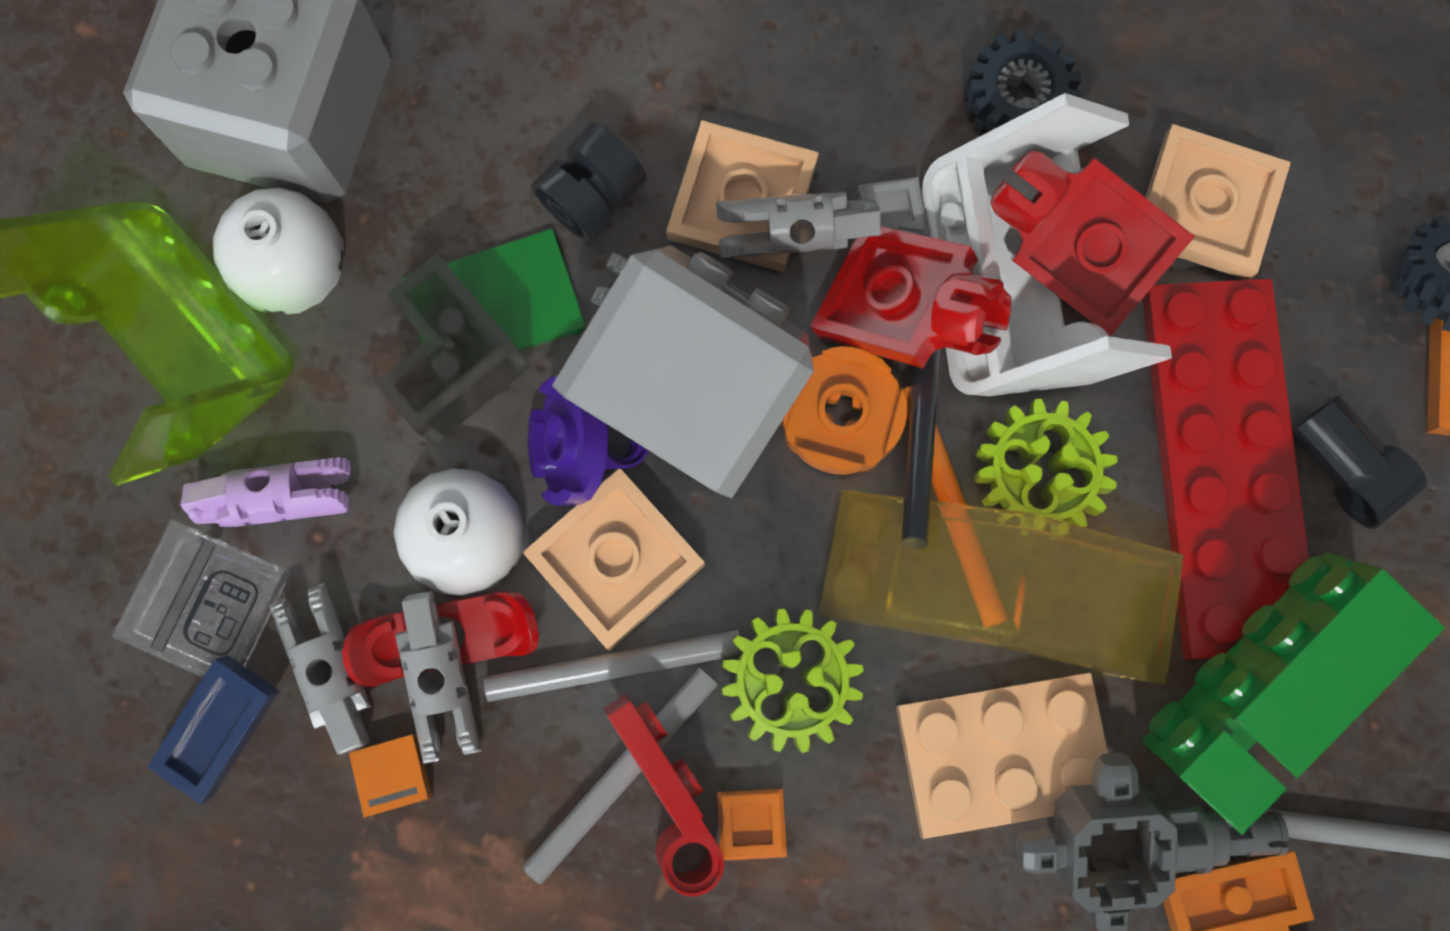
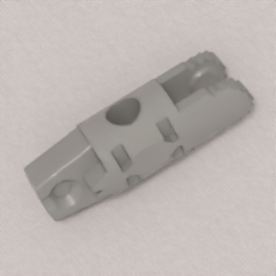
M824 192L820 194H799L716 202L717 218L723 220V222L766 220L767 232L729 235V237L720 239L719 253L721 258L847 248L848 239L881 234V211L878 203L875 200L847 201L846 192ZM798 220H807L803 226H792Z
M325 583L309 588L307 593L309 596V606L321 633L320 637L306 642L298 616L285 598L269 604L313 726L316 729L325 725L336 753L343 755L370 743L360 711L371 706L364 687L355 684L346 673L342 656L345 636ZM325 662H328L332 667V675L327 683L320 676L321 667Z
M433 591L408 595L402 601L407 631L398 632L395 634L423 764L438 761L440 757L441 743L439 734L436 731L433 715L450 710L453 711L457 742L462 748V753L467 755L480 752L481 747L461 662L454 622L440 623ZM434 668L439 670L444 676V681H431L426 676L425 669Z

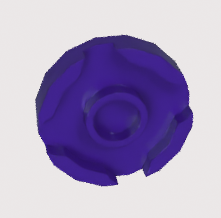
M552 376L543 382L538 392H543L544 395H547L543 409H531L527 441L530 469L533 478H545L549 489L541 493L546 502L556 506L581 505L591 500L600 487L604 470L625 469L637 466L644 460L649 450L630 439L629 449L626 454L621 458L613 456L608 450V429L610 426L564 398L552 386L558 376Z

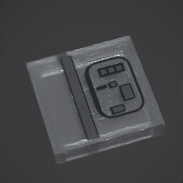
M171 519L112 637L200 677L205 676L215 659L225 655L230 656L245 667L272 613L269 604L278 601L291 571Z

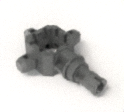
M1120 752L1102 754L1094 765L1091 785L1070 786L1054 802L1053 832L1047 827L1029 830L1017 836L1016 857L1021 869L1028 873L1055 874L1058 871L1072 898L1090 913V917L1098 931H1129L1133 923L1134 909L1158 907L1175 891L1176 873L1196 871L1198 874L1211 873L1214 866L1227 865L1230 856L1286 855L1289 847L1286 843H1277L1276 841H1289V833L1286 822L1278 811H1269L1262 814L1241 835L1215 810L1204 811L1199 805H1190L1186 809L1166 810L1159 805L1149 791L1138 783V772L1127 754ZM1138 821V836L1143 842V846H1134V856L1123 857V867H1116L1112 860L1091 862V869L1087 870V855L1083 850V846H1091V835H1103L1104 823H1110L1116 831L1137 829Z

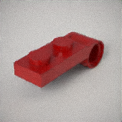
M624 694L604 707L603 710L674 821L660 834L655 849L657 863L667 883L674 891L691 897L703 895L711 891L718 884L724 870V858L721 849L701 818L704 816L693 800L704 791L682 758L670 764L657 742L668 735L648 703L645 701L635 708ZM688 843H699L705 846L704 860L696 869L689 872H681L672 867L674 854L681 846Z

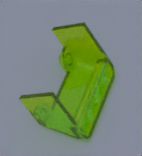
M127 201L0 220V298L25 294L42 314L57 323L83 324L98 320L166 401L145 407L108 475L115 486L201 457L276 395L293 370V361L288 351L245 301L227 287L220 272L175 220L157 206L141 201Z

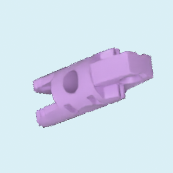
M337 457L232 470L221 474L219 477L184 484L181 506L195 524L218 523L220 527H238L346 513L349 508L348 495L345 494V491H339V488L333 489L330 485L337 486L338 484H344L346 481L348 482L351 474L350 460Z

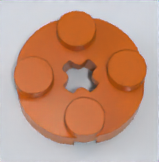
M846 346L824 350L821 355L812 357L814 372L781 422L787 446L794 453L798 454L804 462L827 473L845 475L871 470L892 452L903 433L908 409L903 388L900 390L898 381L890 373L892 369L875 354L860 348ZM841 395L852 398V409L861 412L858 421L848 420L845 426L834 424L833 415L825 412L826 404H837Z

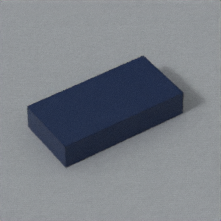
M228 655L215 659L147 768L201 805L214 796L280 691Z

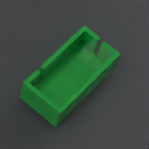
M1328 552L1308 559L1294 571L1289 580L1291 587L1274 605H1266L1257 610L1246 621L1242 628L1244 636L1226 654L1220 653L1215 655L1200 668L1195 677L1197 684L1179 703L1173 701L1165 705L1149 724L1150 732L1142 742L1241 835L1287 790L1282 783L1247 751L1258 742L1285 769L1298 778L1446 628L1383 568L1356 560L1353 562L1349 558Z

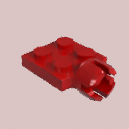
M1030 151L1011 170L1038 190L1037 194L1030 201L1003 180L995 190L990 201L994 213L1017 230L1022 238L1020 246L1011 257V260L1093 324L1103 328L1109 336L1116 331L1195 237L1093 157L1084 168L1076 173L1064 170L1044 153Z
M881 226L880 235L855 239L810 328L819 339L847 347L860 348L871 354L924 368L929 357L936 350L942 348H950L976 356L994 351L1001 343V337L983 333V326L1007 331L1012 312V297L1004 289V283L1000 279L973 273V269L979 259L971 246Z

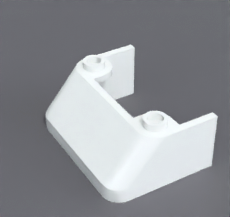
M1064 93L939 157L928 168L922 185L928 236L971 246L979 259L973 269V273L1000 279L1004 283V289L1012 297V312L1007 331L983 326V333L1001 337V343L994 351L976 356L945 348L950 378L960 392L977 396H997L1090 385L1172 358L1169 345L1108 336L1103 328L1093 323L1075 322L1065 326L1060 297L1011 260V257L1018 250L1022 238L1017 230L994 213L990 204L995 190L1003 180L1030 201L1037 194L1038 190L1011 170L1030 151L1044 153L1068 172H1078L1081 170L1078 149L1129 126L1127 113Z

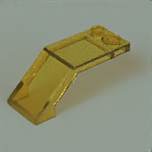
M842 490L819 610L820 616L832 620L998 646L1094 669L1099 674L1166 685L1184 562L1183 554L1033 513L931 501L928 545L925 548L912 549L901 544L904 497Z

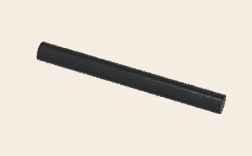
M940 349L936 350L929 357L924 368L914 366L901 544L912 549H921L928 545Z

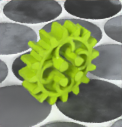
M1035 399L1029 405L1027 416L1016 405L1011 407L1004 415L1008 427L994 421L985 432L995 445L981 444L976 450L975 456L989 464L988 467L979 470L974 475V481L981 484H990L992 491L981 502L984 507L993 506L997 503L1003 506L1005 510L1002 512L998 522L1002 526L1007 525L1015 518L1022 520V536L1027 538L1032 536L1040 525H1044L1045 533L1049 540L1056 539L1062 535L1063 522L1074 533L1087 526L1086 516L1083 511L1095 517L1101 514L1107 506L1097 494H1108L1116 489L1117 486L1116 481L1103 475L1104 470L1111 468L1118 462L1116 455L1101 454L1099 446L1110 437L1107 431L1097 432L1093 435L1089 433L1086 429L1092 418L1089 412H1085L1076 420L1069 418V405L1067 401L1062 400L1052 413H1047L1042 399ZM1053 430L1060 435L1062 446L1049 459L1048 470L1057 475L1049 480L1041 489L1040 495L1044 502L1047 501L1046 508L1037 509L1029 503L1028 492L1042 478V468L1034 464L1050 447V441L1046 435L1044 436V431ZM1015 451L1019 453L1017 457L1020 462L1028 466L1020 470L1010 468L1004 459L1005 452ZM1070 468L1081 471L1085 477L1084 487L1073 486L1074 481L1070 474L1061 472Z
M785 608L775 610L774 627L768 628L766 623L759 617L751 620L750 624L755 637L750 641L738 635L734 636L731 642L741 652L738 660H722L721 663L723 669L735 673V682L720 688L721 695L737 696L740 704L729 713L731 720L735 722L749 717L753 722L749 726L746 736L755 742L765 731L771 733V749L778 752L782 751L787 737L793 738L795 746L801 753L809 752V735L814 733L825 743L829 744L834 741L829 724L835 720L850 725L853 718L843 709L845 701H856L863 698L862 692L849 687V678L864 672L863 665L847 664L844 658L855 646L852 639L835 643L831 637L835 632L837 623L833 620H828L816 629L812 627V611L807 609L801 611L796 624L790 623ZM808 640L817 643L821 650L819 661L815 665L804 667L799 678L807 686L822 687L826 690L829 696L827 707L822 711L814 712L809 707L808 698L805 695L789 691L782 698L784 708L782 714L773 720L766 719L762 714L761 704L767 696L779 693L783 686V681L776 674H763L759 672L753 663L755 653L761 648L770 649L774 653L775 661L779 666L794 668L801 661L799 651L801 645Z

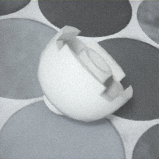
M281 187L255 190L235 200L222 214L213 236L214 262L227 287L253 309L265 313V310L271 312L283 311L285 314L301 313L322 302L338 283L341 274L338 268L341 261V250L344 252L343 239L327 212L302 193Z
M456 468L430 474L413 486L397 510L394 527V537L399 558L414 579L441 595L464 598L489 592L501 583L499 581L509 574L513 566L516 567L522 557L526 536V527L521 507L503 484L482 472Z

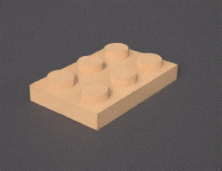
M1091 673L896 706L919 833L923 839L1053 817L1054 802L1070 786L1091 785L1095 763L1102 754L1108 753Z

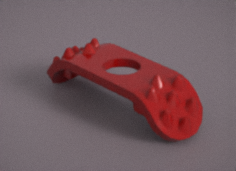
M514 591L492 592L436 604L439 618H452L458 621L464 629L465 640L459 648L462 665L504 656H525L533 653L538 646L539 633L536 618L530 604L521 593ZM404 611L381 615L363 621L351 628L344 641L342 656L346 673L355 684L364 687H374L404 677L395 637L396 633L407 631ZM429 668L425 669V672L435 671L437 669Z

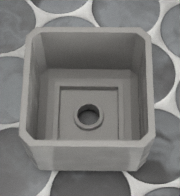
M158 0L123 94L132 111L186 167L265 188L281 187L302 193L311 200L328 204L347 192L392 59L362 0ZM243 30L256 32L255 41L249 49L238 54L226 52L227 42L232 35Z
M670 245L631 255L552 386L564 398L711 490L733 498L814 372L808 333L787 319L788 310L790 309L788 306L758 287L754 289L751 295L747 294L729 282L733 271L701 251L698 254L695 253L691 258Z

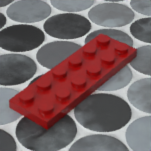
M1272 279L1154 285L1142 299L1147 342L1169 345L1172 355L1171 359L1150 365L1183 660L1211 659L1217 654H1226L1244 636L1242 628L1246 621L1260 608L1266 605H1274L1291 587L1289 580L1294 571L1309 559Z

